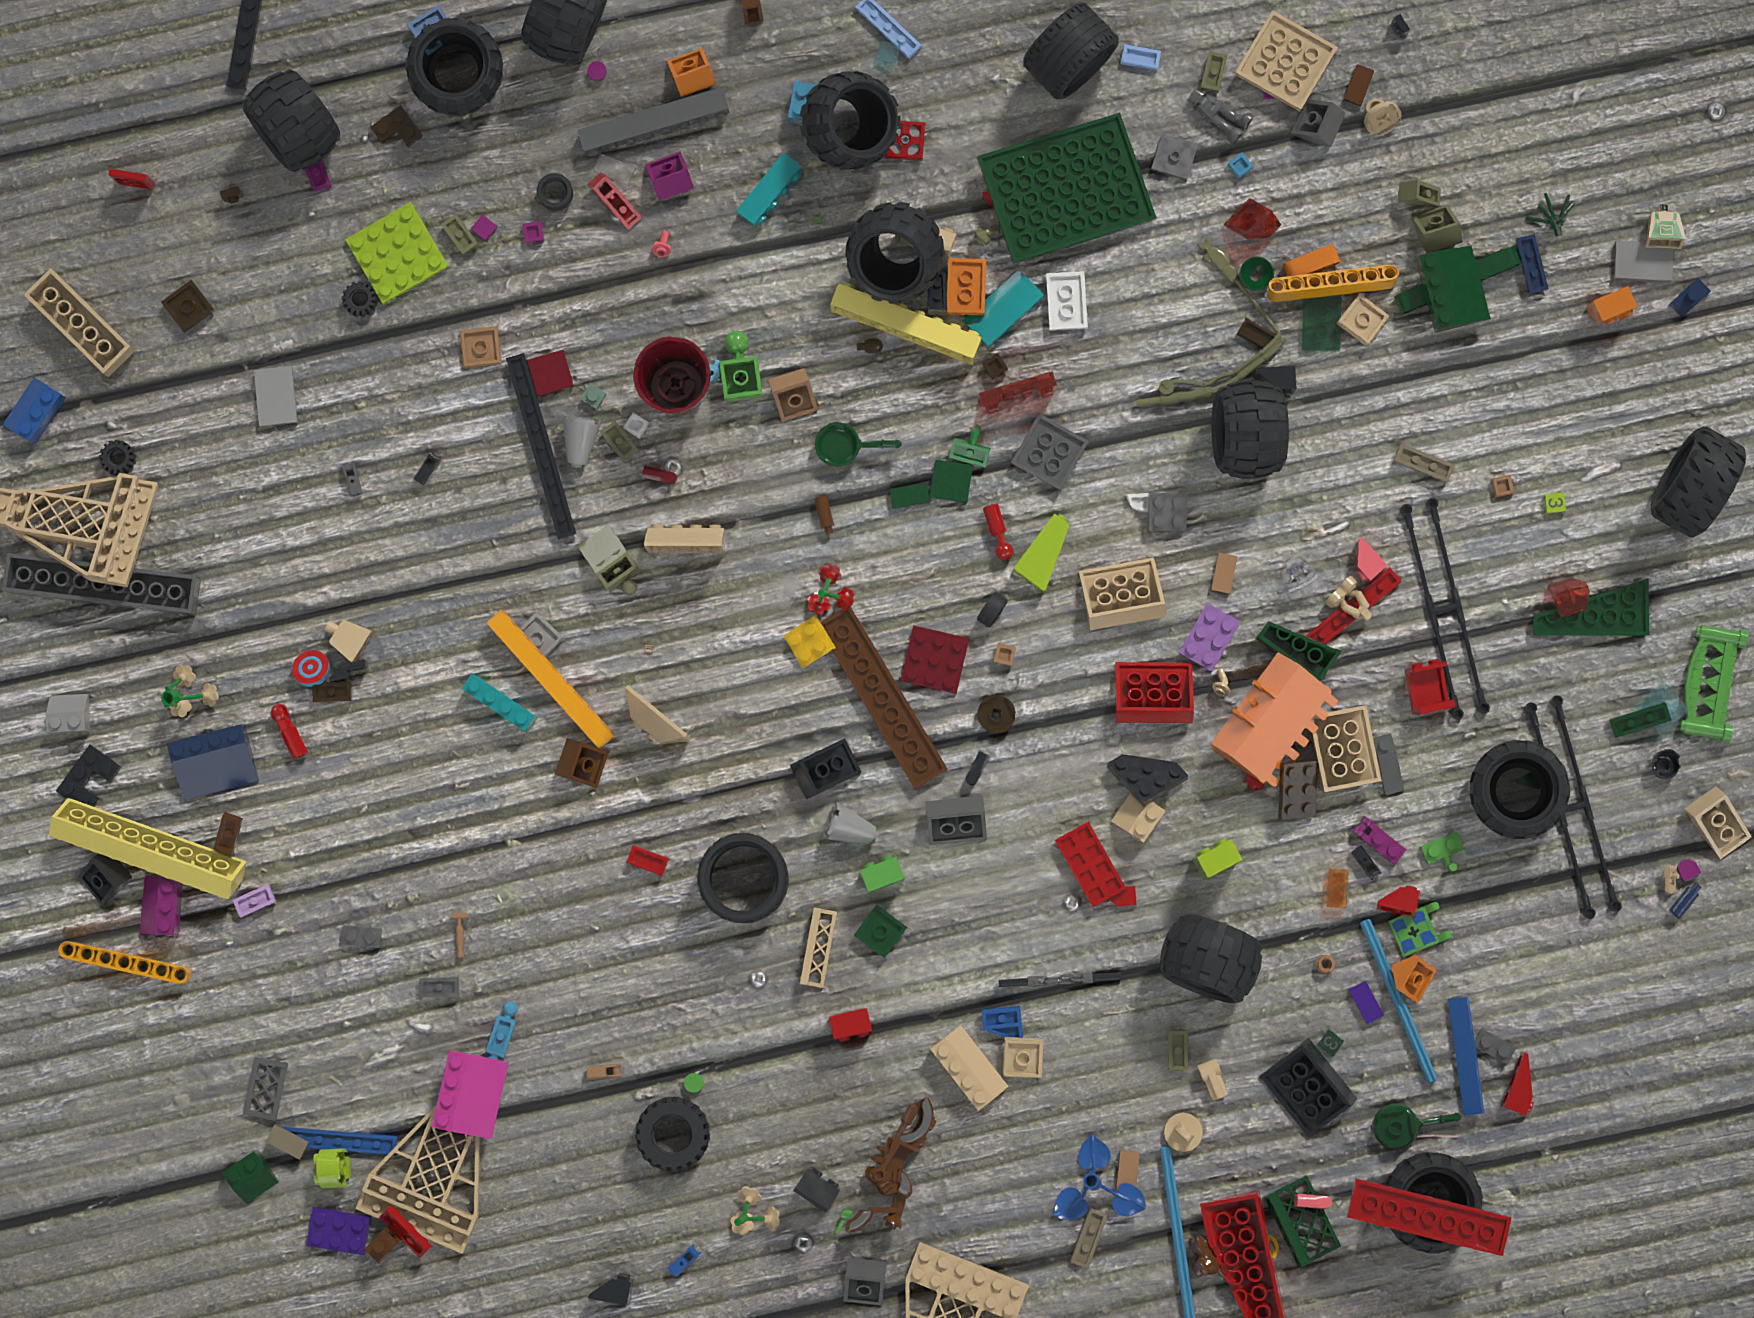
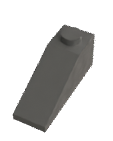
M1392 734L1373 738L1385 795L1404 791Z

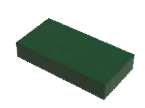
M928 484L890 489L892 509L930 504Z

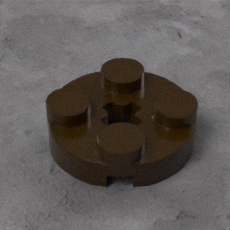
M991 695L981 702L977 718L982 728L988 732L1003 733L1014 723L1016 711L1013 703L1008 698ZM994 709L1002 712L998 720L996 717H991L993 714L992 710Z

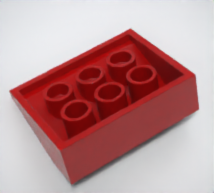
M1115 662V723L1193 724L1192 663Z

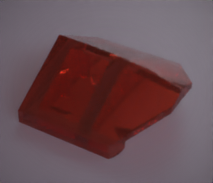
M1568 578L1547 585L1561 618L1586 610L1590 594L1586 582L1575 578Z

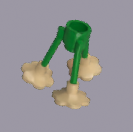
M178 665L176 671L173 672V677L176 680L171 685L166 686L165 691L161 695L164 707H170L173 716L183 718L192 709V705L189 703L190 699L200 698L203 700L204 705L215 706L216 701L219 699L215 685L206 683L200 694L182 696L179 691L173 689L177 684L190 687L196 679V675L192 673L190 666Z

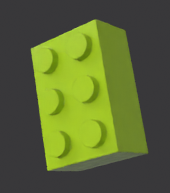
M1224 838L1212 845L1213 849L1210 850L1207 847L1195 853L1196 858L1193 861L1203 880L1243 860L1232 839L1227 841Z

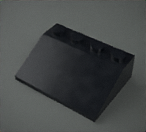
M1309 1037L1260 1075V1078L1308 1137L1350 1108L1358 1099Z

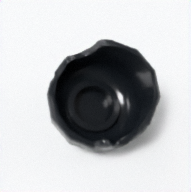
M1664 749L1657 752L1651 760V768L1656 777L1670 779L1676 776L1681 768L1679 764L1680 755L1672 749Z

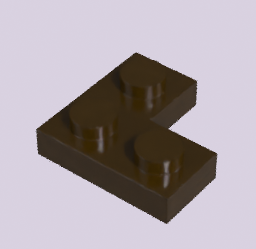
M401 105L370 126L381 143H384L398 133L406 146L410 147L423 137Z

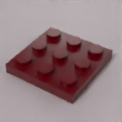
M913 625L901 682L957 695L969 638Z

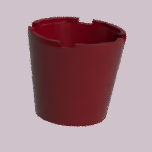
M671 336L662 337L649 343L638 355L633 374L634 385L641 399L651 408L673 415L685 414L696 408L705 396L711 379L710 365L704 352L688 339ZM675 381L677 383L680 382L678 388H673L672 383Z

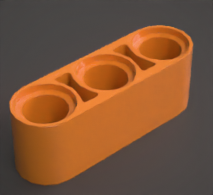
M1334 244L1287 261L1283 264L1287 276L1318 273L1339 264L1341 261Z

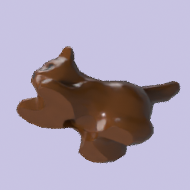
M1200 1235L1196 1236L1195 1239L1190 1238V1248L1196 1256L1192 1263V1271L1195 1275L1201 1277L1218 1273L1226 1280L1221 1267H1219L1216 1258L1212 1254L1207 1236Z

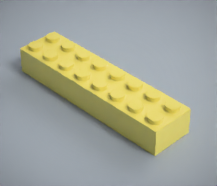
M838 283L830 304L831 312L965 363L974 364L981 346L982 337L979 336V333L972 330L966 332L961 330V326L954 323L950 325L943 323L944 320L935 316L929 318L920 310H908V307L901 303H897V305L889 304L887 300L879 302L872 299V296L867 292L854 289V286L851 284L843 283L842 285Z

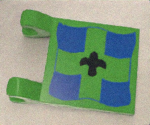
M1437 902L1417 909L1416 918L1402 915L1388 921L1403 957L1452 937L1450 931H1444L1438 935L1435 933L1428 913L1439 909Z

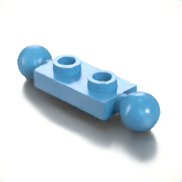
M507 1001L503 1005L504 1016L497 1015L485 1051L491 1054L488 1058L497 1060L498 1056L505 1058L517 1022L511 1019L518 1011V1006L514 1001Z

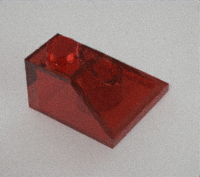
M1251 198L1224 223L1226 228L1245 239L1269 238L1282 225L1271 209Z

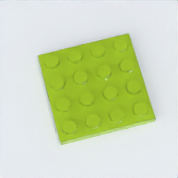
M411 202L345 239L383 305L449 268Z

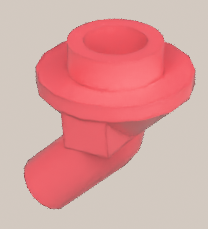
M663 230L660 241H655L652 252L656 256L666 257L671 253V246L667 245L670 232Z

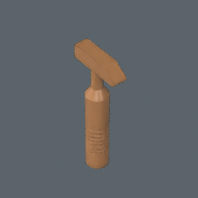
M451 913V918H457V958L465 957L464 932L461 926V918L470 917L466 913Z

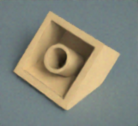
M1130 793L1111 822L1143 844L1165 813V810L1154 802L1143 807Z

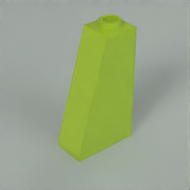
M1054 514L1013 568L1016 574L1042 593L1046 591L1070 526L1067 523L1069 520L1061 514L1058 516Z

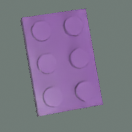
M1207 603L1178 653L1212 672L1238 628L1240 621Z

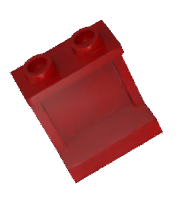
M1432 659L1428 660V664L1423 665L1422 662L1411 664V668L1404 669L1412 715H1422L1455 707L1454 699L1448 698L1443 666H1447V662Z

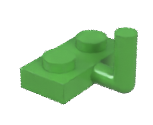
M1457 832L1420 846L1427 864L1443 859L1445 867L1449 872L1457 869V865L1452 863L1450 855L1464 850Z

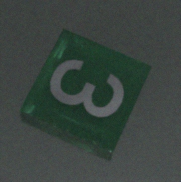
M1328 1029L1317 1045L1333 1057L1344 1040Z

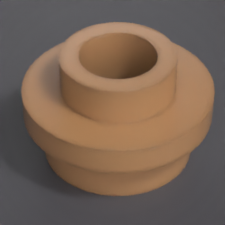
M1321 955L1316 960V968L1322 974H1329L1335 968V961L1329 955ZM1323 961H1327L1329 963V966L1327 968L1322 967Z

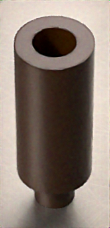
M817 497L814 499L821 529L825 530L826 535L832 534L834 521L828 497Z

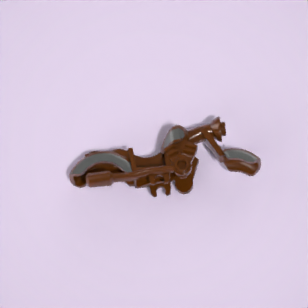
M928 1097L921 1099L917 1105H908L900 1119L901 1124L893 1139L888 1137L885 1147H876L881 1152L880 1157L871 1156V1159L879 1164L880 1167L870 1166L865 1170V1177L873 1183L881 1195L885 1194L888 1196L894 1194L891 1207H869L868 1210H859L852 1219L845 1223L847 1233L856 1232L863 1228L870 1221L873 1212L888 1213L887 1216L882 1218L886 1221L885 1225L893 1230L896 1227L901 1229V1216L905 1202L913 1191L912 1184L907 1174L903 1171V1164L907 1156L917 1152L919 1147H923L927 1140L926 1134L936 1124L933 1107ZM919 1111V1119L916 1126L908 1133L902 1134L905 1128L911 1125Z

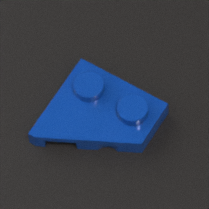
M1020 1006L981 1009L983 1030L998 1034L1004 1038H1023Z

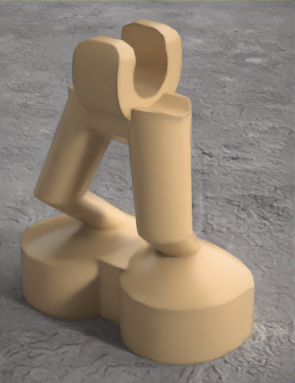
M1349 576L1329 596L1325 603L1330 608L1340 605L1343 611L1358 619L1361 616L1365 621H1369L1372 617V613L1368 610L1369 603L1361 591L1354 590L1357 581L1352 576ZM1345 596H1356L1360 607L1356 609L1348 605L1344 600Z

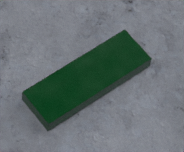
M1666 702L1611 718L1609 721L1614 736L1617 738L1672 721Z

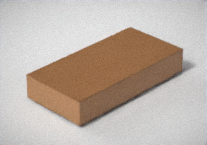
M1218 553L1211 591L1230 594L1238 556Z
M1120 1150L1116 1189L1123 1183L1137 1186L1140 1152Z

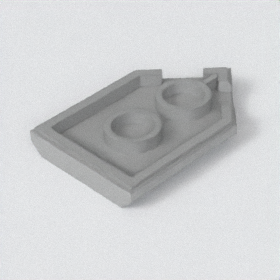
M537 612L520 628L545 657L564 638ZM510 650V666H524Z

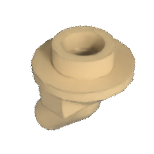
M1219 669L1217 674L1220 682H1215L1212 688L1217 695L1227 696L1230 694L1228 679L1224 669Z

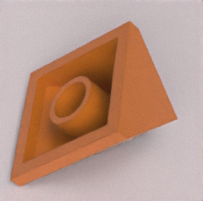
M1410 955L1409 958L1392 964L1396 989L1418 1004L1437 970L1416 955Z

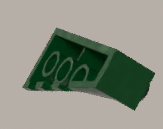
M1270 621L1265 624L1255 638L1275 654L1279 652L1301 665L1319 681L1322 680L1342 652Z

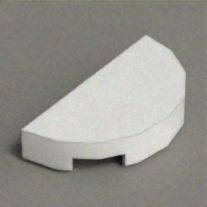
M1148 493L1126 494L1127 501L1134 510L1148 513Z

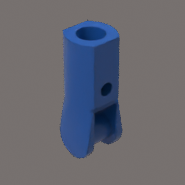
M694 1244L667 1267L675 1277L680 1275L701 1254V1252L694 1248ZM686 1253L693 1257L690 1261L684 1257Z

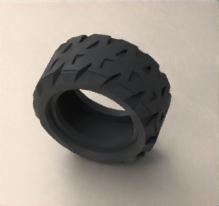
M1707 426L1693 431L1680 446L1661 477L1651 500V515L1690 538L1705 532L1724 508L1742 475L1746 464L1745 448Z

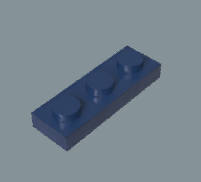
M1535 234L1516 238L1515 242L1522 263L1521 266L1528 293L1534 294L1547 291L1549 288Z

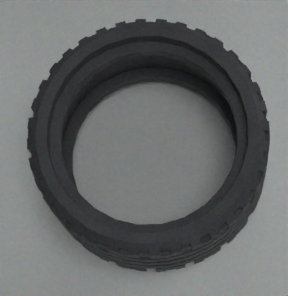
M1078 3L1061 14L1040 34L1026 52L1023 66L1055 99H1065L1081 88L1108 61L1118 46L1119 37L1086 3Z
M734 833L720 838L707 849L698 867L697 883L703 901L713 913L730 922L745 924L767 918L779 908L788 890L789 874L783 856L774 845L758 835ZM737 847H752L762 851L770 859L775 871V884L769 898L757 908L747 911H737L725 906L717 898L712 886V873L716 862L724 853Z

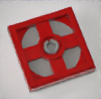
M901 121V125L897 127L896 132L899 135L894 145L889 147L890 151L885 155V159L923 161L925 122Z

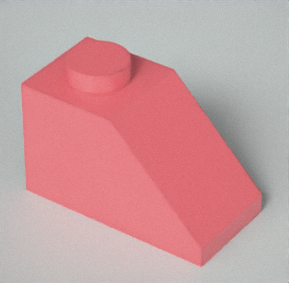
M1361 537L1357 541L1355 569L1358 571L1356 574L1362 581L1370 582L1388 565Z

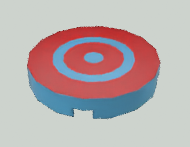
M308 650L301 653L292 664V674L295 680L300 685L306 687H313L312 685L323 683L330 673L328 658L317 650Z

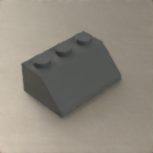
M983 796L925 801L930 845L987 840Z

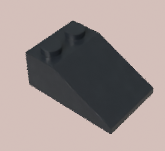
M845 738L789 765L806 800L862 773Z
M813 1167L812 1170L808 1168L793 1191L826 1213L840 1192V1189L837 1188L839 1184L830 1178L828 1181L822 1178L823 1173Z

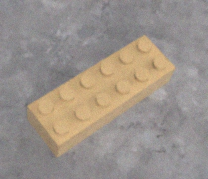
M50 268L24 294L107 377H110L135 352L53 269Z

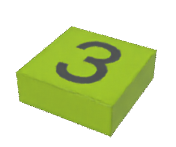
M1564 492L1544 495L1546 514L1566 512Z

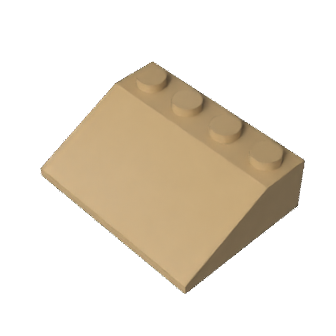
M652 525V528H647L644 546L648 553H725V529L721 528V525H709V528H702V525H690V528H683V525H671V528H664V525Z
M1154 558L1079 571L1090 630L1166 617L1165 600Z
M1366 705L1328 712V716L1324 721L1316 715L1313 716L1311 721L1319 729L1315 734L1310 732L1314 757L1318 761V776L1322 793L1382 781Z

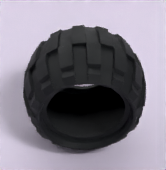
M532 0L522 26V41L540 57L556 63L567 64L569 62L575 65L582 60L594 37L607 0Z
M449 17L439 19L434 24H428L412 40L406 58L405 70L410 87L419 101L436 113L460 116L479 111L481 107L489 104L496 96L495 93L499 86H501L504 64L496 41L485 28L473 23L471 20L464 18L450 19ZM440 40L443 46L427 56L426 49H433L438 45L436 41ZM451 50H462L469 53L475 59L478 66V76L475 83L463 92H450L444 89L437 82L435 76V66L438 59L444 53Z
M288 69L285 72L280 71L266 77L255 85L247 95L248 98L243 101V111L251 125L274 156L289 171L296 172L300 168L304 170L316 165L330 154L336 147L335 143L340 140V130L335 120L317 94L296 71Z
M844 71L823 78L819 81V84L809 91L806 96L807 101L801 107L802 126H800L801 135L805 136L807 140L806 146L812 154L818 155L820 161L831 167H838L842 170L869 167L873 162L881 160L890 151L889 147L894 145L899 135L896 132L897 127L901 125V115L897 113L896 107L899 105L896 98L889 94V88L884 83L863 72ZM839 99L852 104L859 117L857 133L851 140L845 143L840 141L833 125V113Z
M891 202L876 206L873 210L870 209L857 220L846 242L845 257H847V269L850 277L856 280V286L862 292H867L872 296V299L879 302L887 300L889 304L902 303L905 299L907 301L913 300L933 285L943 266V255L945 252L942 236H939L940 229L934 219L930 220L926 216L927 212L921 208L915 209L910 207V203L898 202L892 205ZM889 233L903 237L913 245L918 257L909 263L901 264L889 260L883 255L879 247L880 234Z
M1241 380L1229 383L1226 387L1218 389L1212 405L1211 436L1215 464L1221 473L1241 479H1256L1281 471L1286 463L1288 454L1289 418L1286 398L1279 386L1259 380Z
M1528 740L1507 741L1490 749L1477 762L1469 782L1471 805L1480 821L1500 836L1512 839L1533 838L1549 831L1563 817L1570 797V784L1564 764L1561 763L1556 754L1550 749ZM1510 769H1526L1533 773L1539 781L1540 797L1537 803L1527 811H1509L1498 801L1496 796L1497 781L1503 773Z
M1186 914L1179 917L1178 922L1172 925L1166 935L1161 949L1160 963L1162 966L1160 972L1168 981L1191 992L1214 1000L1236 1004L1243 1001L1244 996L1250 993L1256 983L1261 969L1262 955L1260 952L1262 946L1256 938L1235 927L1203 916Z
M1422 1152L1404 1159L1396 1165V1168L1388 1175L1384 1183L1385 1186L1409 1191L1416 1182L1422 1179H1435L1446 1186L1450 1193L1451 1202L1483 1210L1482 1189L1476 1180V1176L1460 1160L1447 1154ZM1389 1228L1397 1239L1416 1251L1439 1254L1440 1252L1452 1251L1460 1247L1459 1245Z

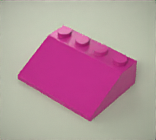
M449 1050L432 1127L492 1139L509 1062Z

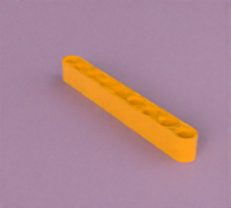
M500 609L487 621L490 628L598 748L601 749L615 736L506 612Z

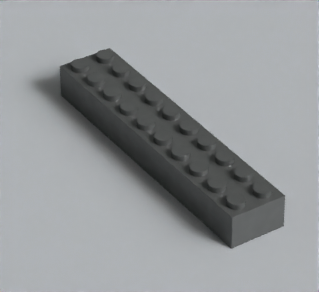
M7 553L2 591L10 594L196 616L201 578L196 575L134 568L128 587L90 581L54 558ZM69 560L86 572L89 571L91 563Z

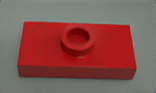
M633 845L626 863L663 876L669 858Z

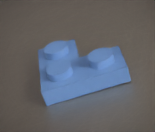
M440 5L408 23L407 26L416 38L428 24H434L439 19L447 18ZM440 40L436 41L438 45L433 49H426L427 56L443 46Z

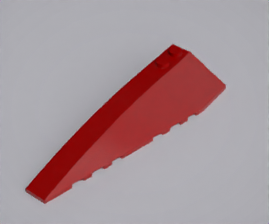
M1249 1191L1200 1203L1208 1244L1214 1252L1215 1258L1224 1273V1277L1233 1292L1244 1318H1286L1260 1191Z

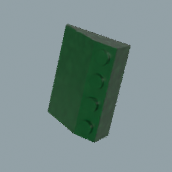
M1472 246L1440 250L1417 257L1416 263L1435 333L1491 319Z

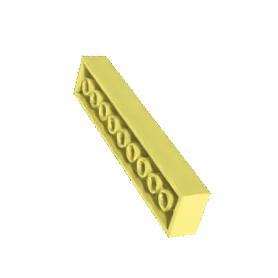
M67 798L51 817L49 836L161 875L167 879L178 881L184 885L192 886L201 891L209 892L220 898L229 899L244 877L247 861Z

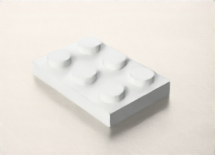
M1084 271L1046 273L1049 331L1087 329Z

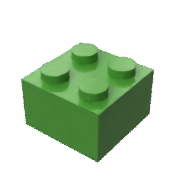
M892 855L881 858V863L874 865V862L863 865V869L860 872L868 893L905 880L897 857L893 858Z

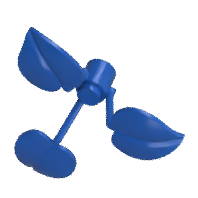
M1091 1134L1082 1144L1078 1157L1079 1163L1084 1170L1093 1169L1083 1179L1085 1185L1083 1187V1194L1081 1195L1080 1191L1076 1188H1065L1057 1197L1053 1214L1064 1220H1075L1084 1216L1089 1208L1088 1202L1083 1199L1088 1189L1096 1191L1102 1188L1115 1195L1112 1200V1206L1115 1212L1121 1216H1132L1145 1210L1146 1203L1141 1191L1132 1184H1121L1117 1192L1102 1184L1101 1179L1095 1174L1096 1168L1102 1169L1106 1167L1110 1162L1111 1153L1105 1143L1094 1134Z

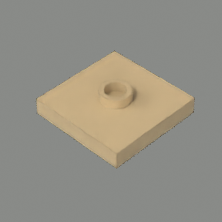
M1359 293L1336 324L1365 346H1368L1389 318V315Z
M1005 1037L1003 1077L1042 1078L1044 1040L1039 1038Z

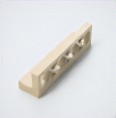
M814 907L800 984L824 987L837 916L835 911ZM821 913L833 915L831 923L825 928L820 922ZM819 924H820V926L822 927V930H820V931L818 932ZM825 931L828 936V942L820 946L817 942V935ZM825 946H827V948H826V953H825L824 950L822 949V948H824ZM821 950L825 959L824 962L817 966L813 956ZM812 962H813V964L815 965V968H813V969L811 970ZM823 965V970L821 972L819 967ZM817 969L821 974L820 983L809 982L810 973Z

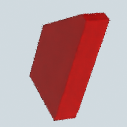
M1126 886L1127 889L1109 898V900L1117 907L1137 905L1135 886Z

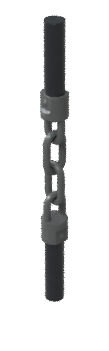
M1121 972L1082 973L1080 976L1073 974H1063L1058 977L1027 976V978L1001 979L998 982L999 987L1045 986L1048 983L1064 985L1080 981L1086 984L1095 981L1122 980ZM1062 977H1071V981L1062 982ZM1038 979H1044L1045 983H1038Z

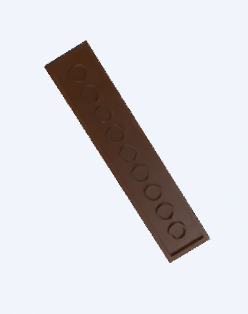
M849 606L847 611L840 610L820 622L836 647L832 650L914 789L947 771L948 768L851 606Z

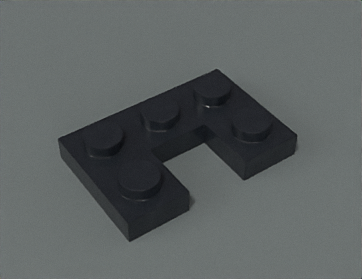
M89 744L56 789V792L66 799L70 798L93 807L99 797L84 787L94 772L108 782H111L122 766Z

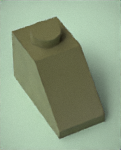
M1419 180L1400 182L1398 201L1408 205L1440 207L1441 188Z

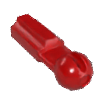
M998 503L988 505L983 508V512L991 536L996 537L998 545L996 546L995 554L1002 561L1009 560L1013 555V548L1004 538L1006 528Z
M283 704L274 705L271 708L270 715L276 721L292 759L295 760L309 753L297 728L289 717L288 708Z

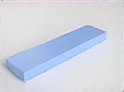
M862 0L855 7V10L908 60L922 48V45L874 0Z

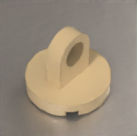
M1379 98L1372 99L1366 105L1368 113L1365 116L1364 125L1370 134H1387L1395 129L1398 125L1397 122L1399 119L1401 120V110L1393 102H1384Z
M1175 1114L1165 1124V1140L1176 1151H1191L1202 1140V1125L1191 1114Z

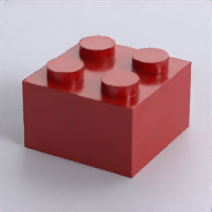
M868 1007L829 1016L833 1037L838 1039L839 1042L850 1040L851 1035L857 1034L858 1038L869 1036V1031L873 1030Z

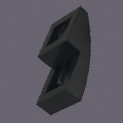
M362 659L345 665L329 677V682L351 680L350 672L369 668L367 660Z

